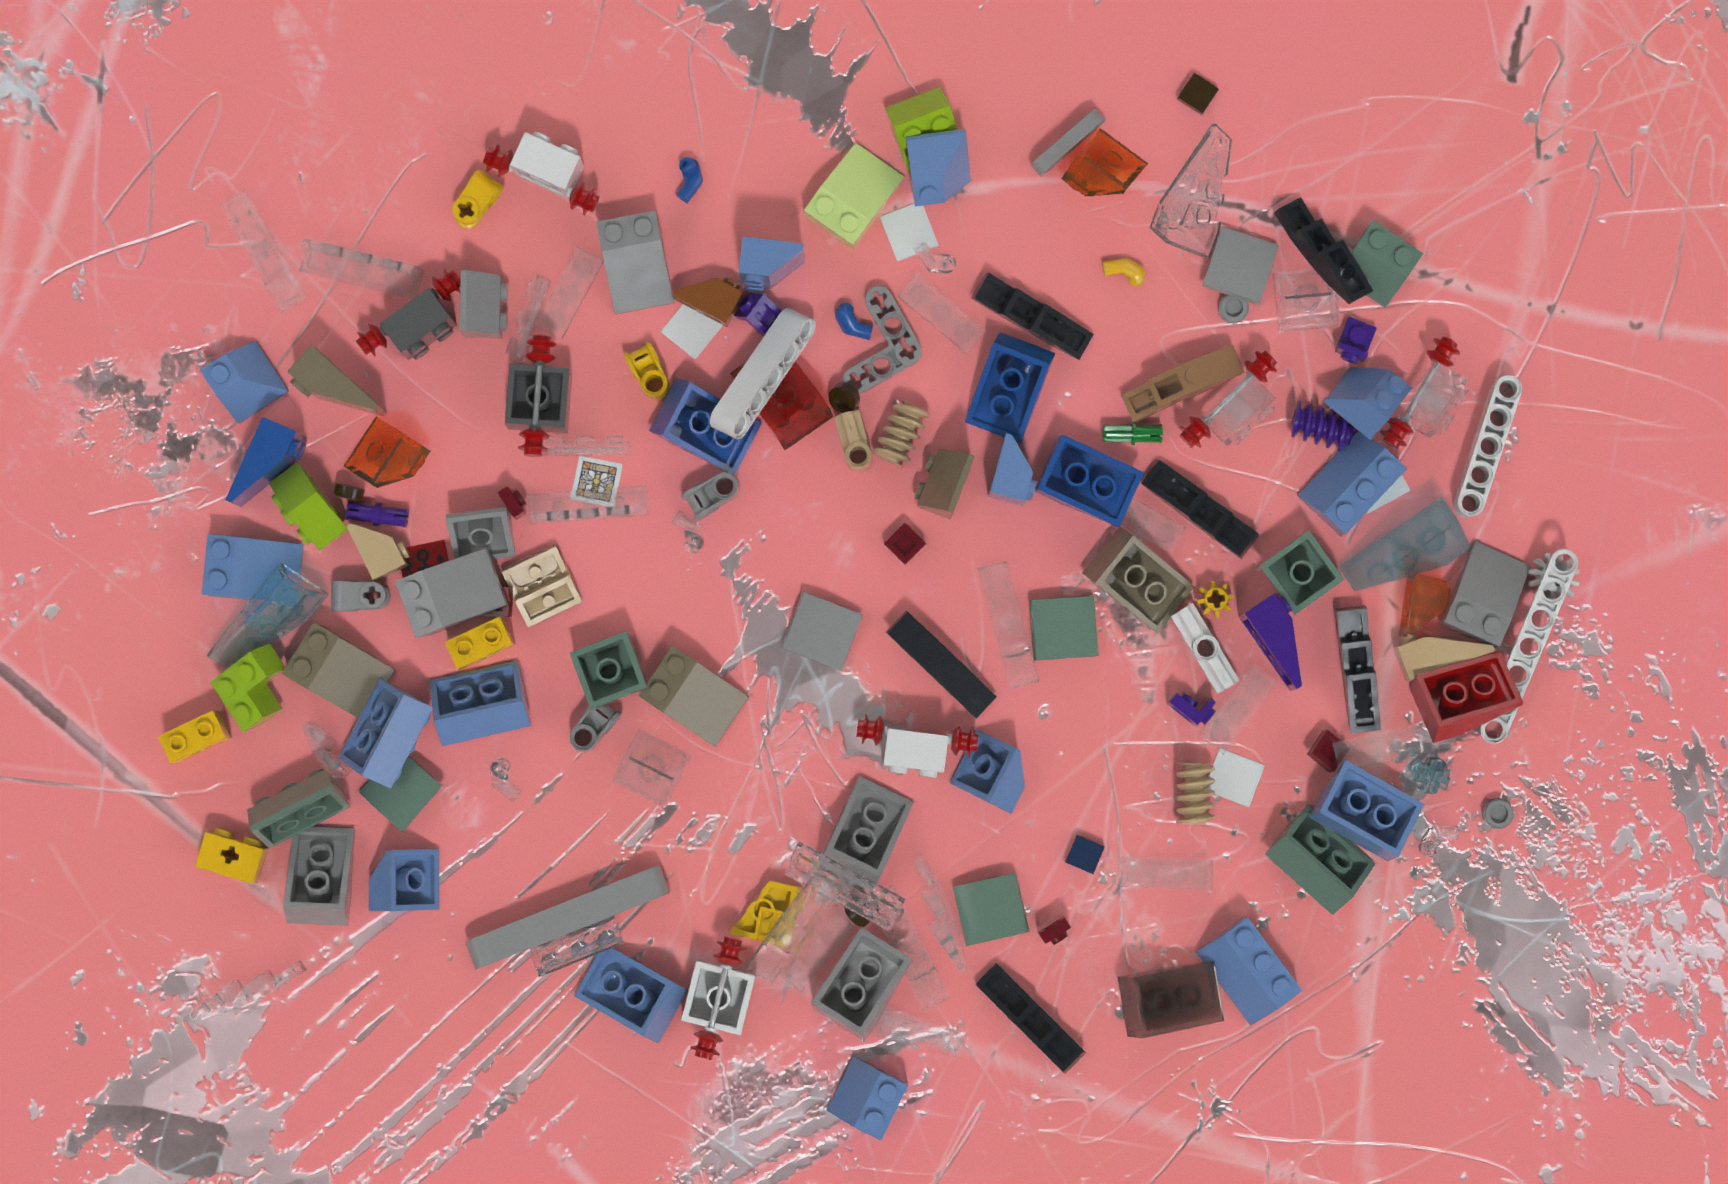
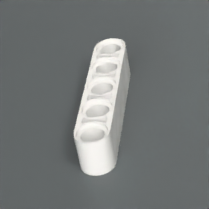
M790 308L782 310L714 408L710 417V426L735 439H740L746 434L812 338L816 326L814 319Z
M1502 376L1492 384L1453 501L1455 513L1462 518H1471L1478 515L1485 506L1522 393L1521 382L1514 376ZM1501 383H1507L1512 387L1513 393L1510 398L1500 394L1499 386ZM1492 411H1497L1503 416V424L1501 426H1495L1490 421ZM1487 439L1493 443L1494 452L1491 455L1485 454L1481 450L1482 440ZM1473 468H1480L1484 472L1485 479L1483 483H1477L1472 479L1471 472ZM1465 496H1470L1475 500L1476 506L1473 512L1466 511L1463 508L1462 500Z

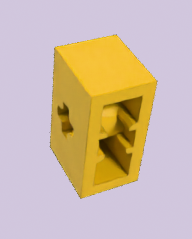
M500 616L445 641L457 670L460 671L515 646L507 625Z
M216 710L205 713L158 736L170 764H179L232 738L220 712Z
M215 828L214 832H205L195 867L250 884L258 883L268 852V848L261 847V840L244 836L243 841L232 838L233 832L221 828ZM235 847V853L239 854V858L230 862L231 857L226 855L227 850H233Z

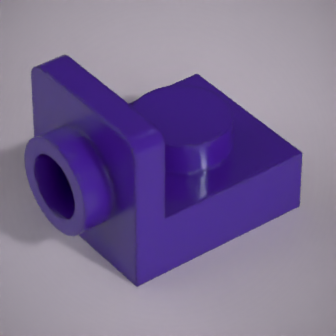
M750 292L739 301L738 309L734 316L738 320H745L764 337L782 310L764 294Z
M1348 317L1335 352L1340 353V358L1349 363L1357 364L1358 361L1364 362L1369 354L1368 350L1377 327Z
M1176 693L1167 702V705L1193 726L1199 725L1200 722L1205 725L1216 712L1212 708L1216 701L1212 698L1204 704L1200 711L1195 708L1198 703L1186 693H1183L1182 696Z

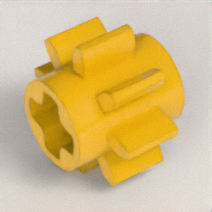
M1211 581L1210 590L1207 591L1205 588H1199L1203 598L1196 601V604H1203L1205 607L1202 615H1206L1211 611L1214 612V616L1217 619L1220 618V609L1227 612L1231 611V608L1226 604L1228 600L1234 598V595L1226 594L1227 584H1224L1221 588H1216L1215 582ZM1212 592H1215L1216 596L1222 597V602L1217 605L1218 608H1215L1213 603H1208L1207 598L1212 596Z

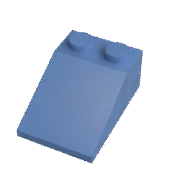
M207 534L202 595L298 604L304 545Z
M603 943L574 996L638 1034L659 1043L688 990Z

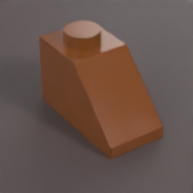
M725 277L723 281L713 278L677 289L673 294V298L727 327L738 307L739 301L744 295L739 290L741 285Z

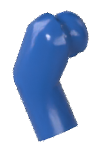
M685 157L679 163L684 184L676 193V196L686 204H688L703 182L700 165L691 157Z
M841 303L835 311V319L842 332L846 335L870 340L873 326L858 322L853 313L854 307L850 303Z

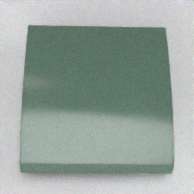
M1094 596L1029 601L1034 661L1099 656Z
M408 755L402 767L401 776L394 782L391 789L369 780L359 793L400 831L404 832L443 785Z
M1016 872L953 887L966 946L1030 932Z

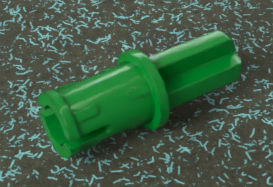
M1132 421L1131 425L1105 424L1102 428V439L1104 442H1131V445H1135V442L1162 443L1163 439L1161 437L1163 435L1162 424L1138 425Z

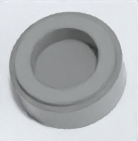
M1230 295L1224 296L1218 305L1220 318L1228 324L1240 323L1245 319L1249 311L1247 301Z
M1492 799L1482 809L1483 821L1494 829L1507 827L1514 817L1511 804L1503 799Z

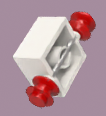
M534 131L533 135L524 133L514 156L511 149L506 153L501 152L500 144H497L494 148H488L483 159V164L487 165V172L495 168L498 170V177H502L508 171L511 173L514 171L516 176L569 199L571 210L579 206L583 208L584 216L588 211L594 212L600 196L596 195L597 188L587 191L585 190L584 182L577 185L585 167L580 156L577 155L578 151L565 144L557 147L550 142L551 139L536 131Z
M865 714L864 720L858 719L856 737L862 738L861 744L866 739H873L875 746H877L882 741V734L887 737L883 765L889 766L888 772L907 774L908 768L919 770L918 776L937 778L938 772L944 773L948 744L951 743V750L955 756L960 750L966 751L969 758L971 752H977L979 734H973L974 727L971 728L969 733H965L958 726L953 731L951 737V734L945 736L889 729L888 726H885L884 729V722L881 716H878L875 721H869L867 714Z
M724 936L723 942L717 941L722 947L721 952L713 955L718 962L724 964L718 965L702 960L696 961L681 1021L705 1026L704 1030L694 1033V1036L699 1039L698 1044L690 1048L696 1050L695 1056L712 1060L713 1055L720 1056L715 1047L717 1043L724 1041L719 1034L713 1032L721 1030L741 1035L756 978L754 973L732 968V966L743 963L738 957L739 952L747 948L741 946L742 940Z

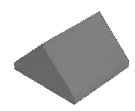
M507 507L446 514V522L455 559L485 548L488 549L491 559L515 556L511 514Z

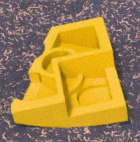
M769 881L761 890L758 898L746 909V913L738 923L731 928L730 934L790 947L803 887Z

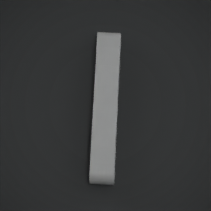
M657 865L467 940L465 944L475 970L669 894L670 891L660 865Z

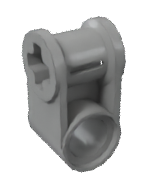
M722 472L690 488L681 495V498L687 500L695 514L693 518L697 522L736 498L740 492V484L732 474ZM723 479H730L733 482V490L727 495H722L718 491V484ZM696 496H698L699 500L701 501L703 508L696 499Z
M331 581L332 612L382 609L390 601V590L382 583ZM374 588L376 592L381 594V597L375 599V602L373 599H369V593H373Z
M607 704L592 710L588 706L582 718L570 733L571 745L579 752L586 753L592 751L604 735L616 724L622 712L620 710H613ZM597 710H599V711H601L603 714H605V715L608 717V719H606V718H604L602 715H600V714L597 712ZM582 730H587L592 734L591 743L585 747L577 745L575 740L577 733Z

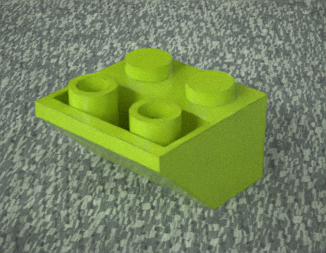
M941 87L885 107L893 136L908 173L910 172L906 137L957 130L950 104Z

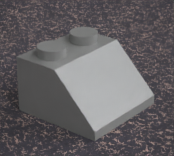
M461 270L460 331L466 338L502 339V331H507L508 315L503 313V301H508V283H503L501 275Z

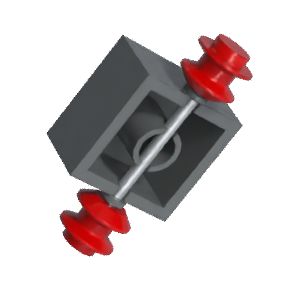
M444 268V276L441 279L433 276L432 285L436 290L428 288L381 322L379 328L376 325L368 324L369 331L367 333L357 332L360 338L356 342L366 355L371 352L376 356L375 349L378 346L387 348V339L384 335H388L403 356L408 360L411 358L417 360L430 350L428 348L430 344L436 340L442 342L454 333L452 328L456 326V323L438 300V295L444 300L452 301L450 294L454 291L460 293L461 280L454 270L448 273Z
M533 335V340L526 341L528 345L532 346V352L525 354V357L533 362L534 365L509 364L505 425L508 430L522 431L519 433V436L525 438V443L518 446V449L524 451V456L542 457V452H548V448L543 446V440L549 438L546 432L568 433L572 372L567 367L546 366L547 363L555 360L556 357L550 354V348L555 347L557 344L551 341L550 336Z

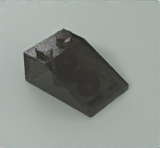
M1214 961L1149 970L1117 977L1127 1037L1146 1038L1224 1021Z

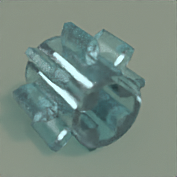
M1428 757L1425 763L1417 761L1413 770L1414 776L1412 780L1417 782L1418 789L1426 794H1435L1439 788L1446 790L1451 780L1449 777L1451 770L1447 769L1446 762L1438 757Z

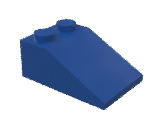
M999 332L991 347L965 422L1005 437L1006 433L1011 434L1017 443H1021L1056 353Z
M676 378L649 431L735 476L762 423L755 419L746 434L740 439H735L710 426V417L721 399L689 381Z
M262 417L225 500L239 507L245 505L267 487L272 480L294 464L295 459H301L306 449V444L303 443L305 437L292 429Z
M1062 434L1056 440L1034 492L1119 528L1144 472Z

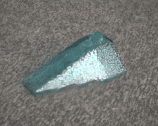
M1440 497L1338 566L1354 592L1447 566L1469 551L1471 547L1460 522L1444 499Z
M280 562L208 652L207 657L228 669L250 651L269 643L272 645L310 619L328 597V592Z

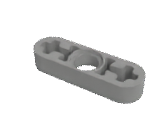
M1095 108L1032 163V168L1040 177L1044 176L1095 132L1106 119Z

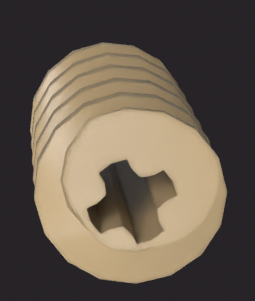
M901 401L903 404H894L892 408L898 415L888 416V421L893 426L883 427L884 433L889 437L878 438V442L884 448H874L873 453L882 460L904 468L900 461H910L911 459L905 453V450H915L916 448L909 442L910 439H920V436L914 431L915 428H925V425L919 419L920 417L929 418L930 414L913 404Z
M1176 763L1185 767V770L1176 773V776L1185 779V782L1176 785L1177 789L1185 791V794L1176 797L1177 801L1185 803V806L1176 809V812L1184 815L1185 818L1176 821V823L1206 824V822L1214 820L1215 815L1206 812V810L1213 808L1215 803L1206 800V798L1213 796L1215 791L1206 788V786L1213 784L1215 779L1206 776V774L1214 771L1215 767L1206 763Z

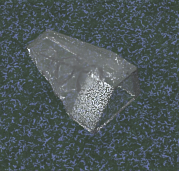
M1211 124L1159 201L1149 227L1165 243L1203 258H1210L1220 232L1221 222L1216 220L1218 206L1224 203L1225 196L1220 194L1222 177L1228 174L1232 139L1217 124Z

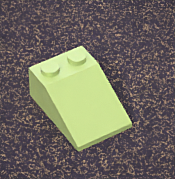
M855 143L806 206L804 216L854 250L905 177Z

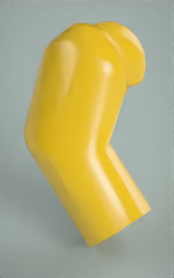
M1130 258L1102 262L1104 276L1123 274L1129 278L1130 285L1135 287L1141 286L1145 282L1144 275L1146 272L1144 268Z

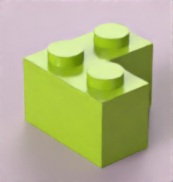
M298 462L269 483L275 493L271 496L272 500L279 507L280 513L290 526H293L295 523L297 524L299 529L296 531L307 545L312 542L320 551L348 530L339 513L323 496L314 480Z
M270 643L250 651L210 682L243 733L262 725L283 709L267 686L270 680L286 668Z

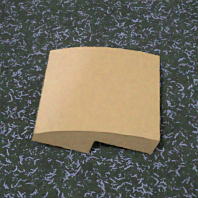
M556 544L501 570L507 585L513 587L515 603L527 627L582 602Z

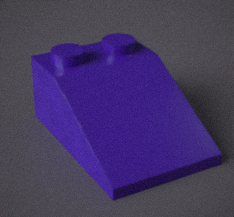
M1274 593L1240 615L1239 618L1289 691L1297 690L1302 686L1293 619L1289 614L1292 608L1283 596L1277 597Z

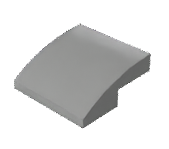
M1222 226L1202 286L1259 305L1279 245Z
M802 592L781 648L841 671L862 614Z

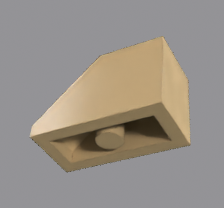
M352 523L346 526L374 581L377 582L409 566L406 558L410 557V554L403 541L397 542L391 536Z

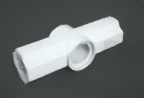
M1193 603L1170 616L1188 645L1192 657L1197 660L1216 694L1240 681L1220 649L1218 640L1213 637ZM1201 640L1210 642L1213 647L1209 657H1203L1197 651V645Z

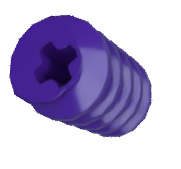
M1300 400L1297 403L1290 426L1292 438H1295L1298 432L1302 431L1303 441L1306 442L1312 434L1314 435L1315 445H1318L1322 438L1325 439L1326 448L1328 449L1333 442H1337V452H1341L1345 445L1348 446L1355 431V427L1350 423L1347 424L1343 417L1340 416L1336 420L1334 410H1330L1324 416V408L1319 406L1313 413L1312 403H1307L1301 409Z

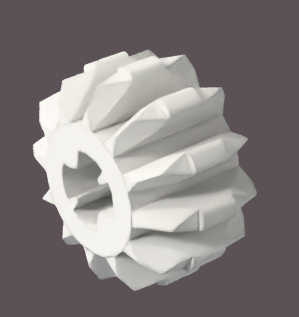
M1550 553L1544 554V562L1539 558L1533 561L1539 570H1528L1530 576L1536 577V580L1528 582L1529 587L1539 586L1550 560ZM1563 554L1557 556L1555 560V566L1561 571L1568 570L1573 564L1571 558L1562 563ZM1579 569L1576 570L1574 576L1580 573ZM1572 579L1570 586L1578 587L1580 582ZM1549 582L1544 586L1543 592H1545L1547 598L1553 599V596L1557 598L1561 593V586L1559 584L1556 586L1555 582ZM1569 587L1566 596L1572 597L1574 593Z

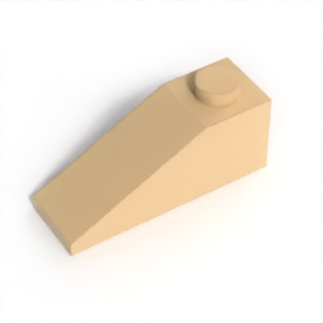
M1416 634L1399 639L1401 645L1393 648L1405 682L1414 680L1418 674L1495 651L1493 645L1433 637L1418 639Z

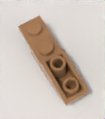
M1230 345L1146 380L1147 383L1122 394L1121 397L1132 421L1137 423L1187 398L1198 396L1245 373L1233 345Z

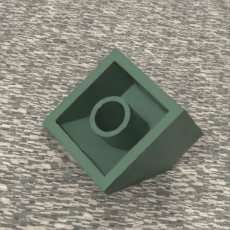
M1374 220L1368 225L1351 251V254L1374 290L1366 296L1384 308L1389 304L1424 254Z
M1310 531L1304 533L1260 565V568L1278 593L1289 603L1294 615L1345 580Z
M627 631L570 653L591 710L648 688L640 659L632 638Z

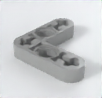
M875 286L868 290L865 304L889 347L849 368L843 375L842 382L849 383L851 381V374H855L857 377L862 376L866 373L862 368L868 365L870 375L875 381L870 383L869 377L861 381L862 387L857 389L859 395L915 365L921 357V346L892 294L883 286ZM873 294L885 295L887 298L884 300V306L887 311L891 307L895 311L887 313L879 319L877 315L882 314V310L878 304L872 305L870 303L874 300ZM896 318L900 320L902 329L899 333L890 334L885 330L884 326L888 319ZM905 333L909 335V338H904L909 348L913 346L916 348L913 352L914 358L911 360L907 356L903 358L900 356L903 352L900 342L896 345L892 343V341L904 336ZM883 358L889 361L891 369L887 374L879 375L874 371L873 364L877 359Z

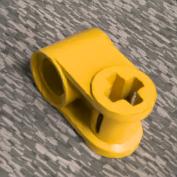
M478 169L454 202L452 212L456 223L465 229L477 226L489 208L498 200L504 186ZM471 207L473 215L471 217L466 215L462 218L461 210H468Z
M650 341L645 342L644 347L630 354L628 352L623 353L634 378H637L647 398L653 401L663 400L667 396L670 386L660 366L661 362ZM652 379L662 380L663 387L658 392H651L647 389L648 383Z

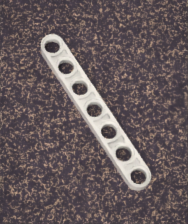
M1561 548L1551 555L1506 662L1509 670L1513 666L1518 665L1526 671L1524 680L1515 682L1521 698L1524 696L1578 567L1577 556L1570 549ZM1560 554L1570 555L1573 559L1571 568L1566 571L1557 569L1555 566L1557 556ZM1556 582L1561 586V593L1557 598L1550 599L1544 595L1543 589L1547 583ZM1545 610L1549 614V622L1545 626L1539 627L1533 624L1531 618L1535 611ZM1533 638L1536 640L1538 647L1533 654H1524L1520 650V643L1523 639ZM1519 707L1491 720L1499 722L1503 727V731L1498 737L1492 738L1485 733V726L1489 722L1481 725L1480 731L1483 739L1492 744L1503 741L1509 732Z

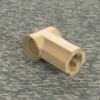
M860 410L848 411L835 416L836 426L848 467L855 472L868 470L872 465L873 457ZM856 450H862L867 454L866 460L861 464H855L850 460L851 454Z

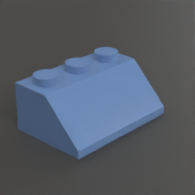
M743 236L738 271L741 286H746L747 291L764 293V288L772 289L804 264V244Z
M1358 431L1352 437L1348 446L1345 445L1342 451L1338 452L1297 496L1342 537L1378 501L1407 468L1385 447L1373 439H1368Z
M518 660L430 680L433 718L442 746L531 726L529 707Z
M379 678L338 759L361 776L391 789L394 782L401 776L402 767L408 755L415 749L416 740L422 728L428 724L433 707L399 687Z
M1344 760L1322 791L1309 818L1388 862L1399 857L1424 804L1353 763Z
M1246 916L1240 918L1196 951L1250 1025L1278 1010L1303 991Z

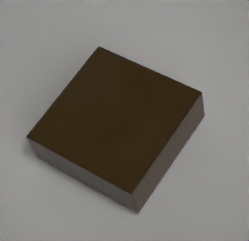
M1194 73L1177 100L1203 115L1219 89Z

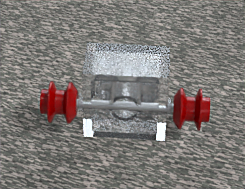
M1442 336L1441 339H1433L1437 345L1435 350L1426 351L1431 360V367L1427 369L1399 419L1390 418L1387 421L1390 425L1388 431H1380L1384 436L1382 441L1395 449H1398L1400 445L1406 447L1407 444L1404 438L1406 435L1414 434L1412 428L1428 438L1446 431L1454 417L1450 414L1452 408L1455 409L1457 405H1461L1469 391L1465 386L1469 379L1448 368L1454 365L1450 360L1451 356L1460 355V351L1456 349L1458 344L1448 337Z
M1255 351L1256 359L1253 362L1245 361L1246 370L1248 371L1245 374L1247 377L1206 418L1204 416L1201 418L1189 416L1191 424L1187 428L1179 426L1182 431L1179 436L1189 447L1193 448L1196 445L1201 448L1200 440L1203 437L1210 439V430L1227 447L1232 442L1238 445L1253 431L1249 425L1254 420L1259 424L1275 409L1271 403L1276 397L1261 383L1268 382L1266 374L1269 371L1277 373L1275 368L1277 362L1267 351L1262 353Z

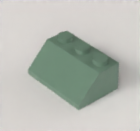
M327 768L312 772L307 779L299 783L285 786L281 790L282 792L272 797H264L254 804L255 806L247 809L251 832L267 847L272 848L351 806L337 776Z
M1308 803L1275 839L1265 855L1321 906L1334 915L1354 897L1375 866V863L1350 840L1309 818L1314 808Z

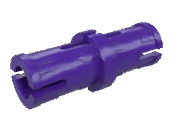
M348 501L347 508H349V511L346 510V520L372 522L373 526L387 524L407 527L408 521L406 518H409L408 508L386 507L378 502L375 505Z

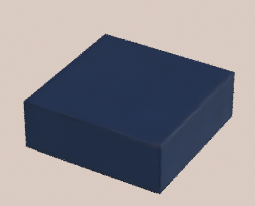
M1076 835L1065 863L1094 874L1105 846Z

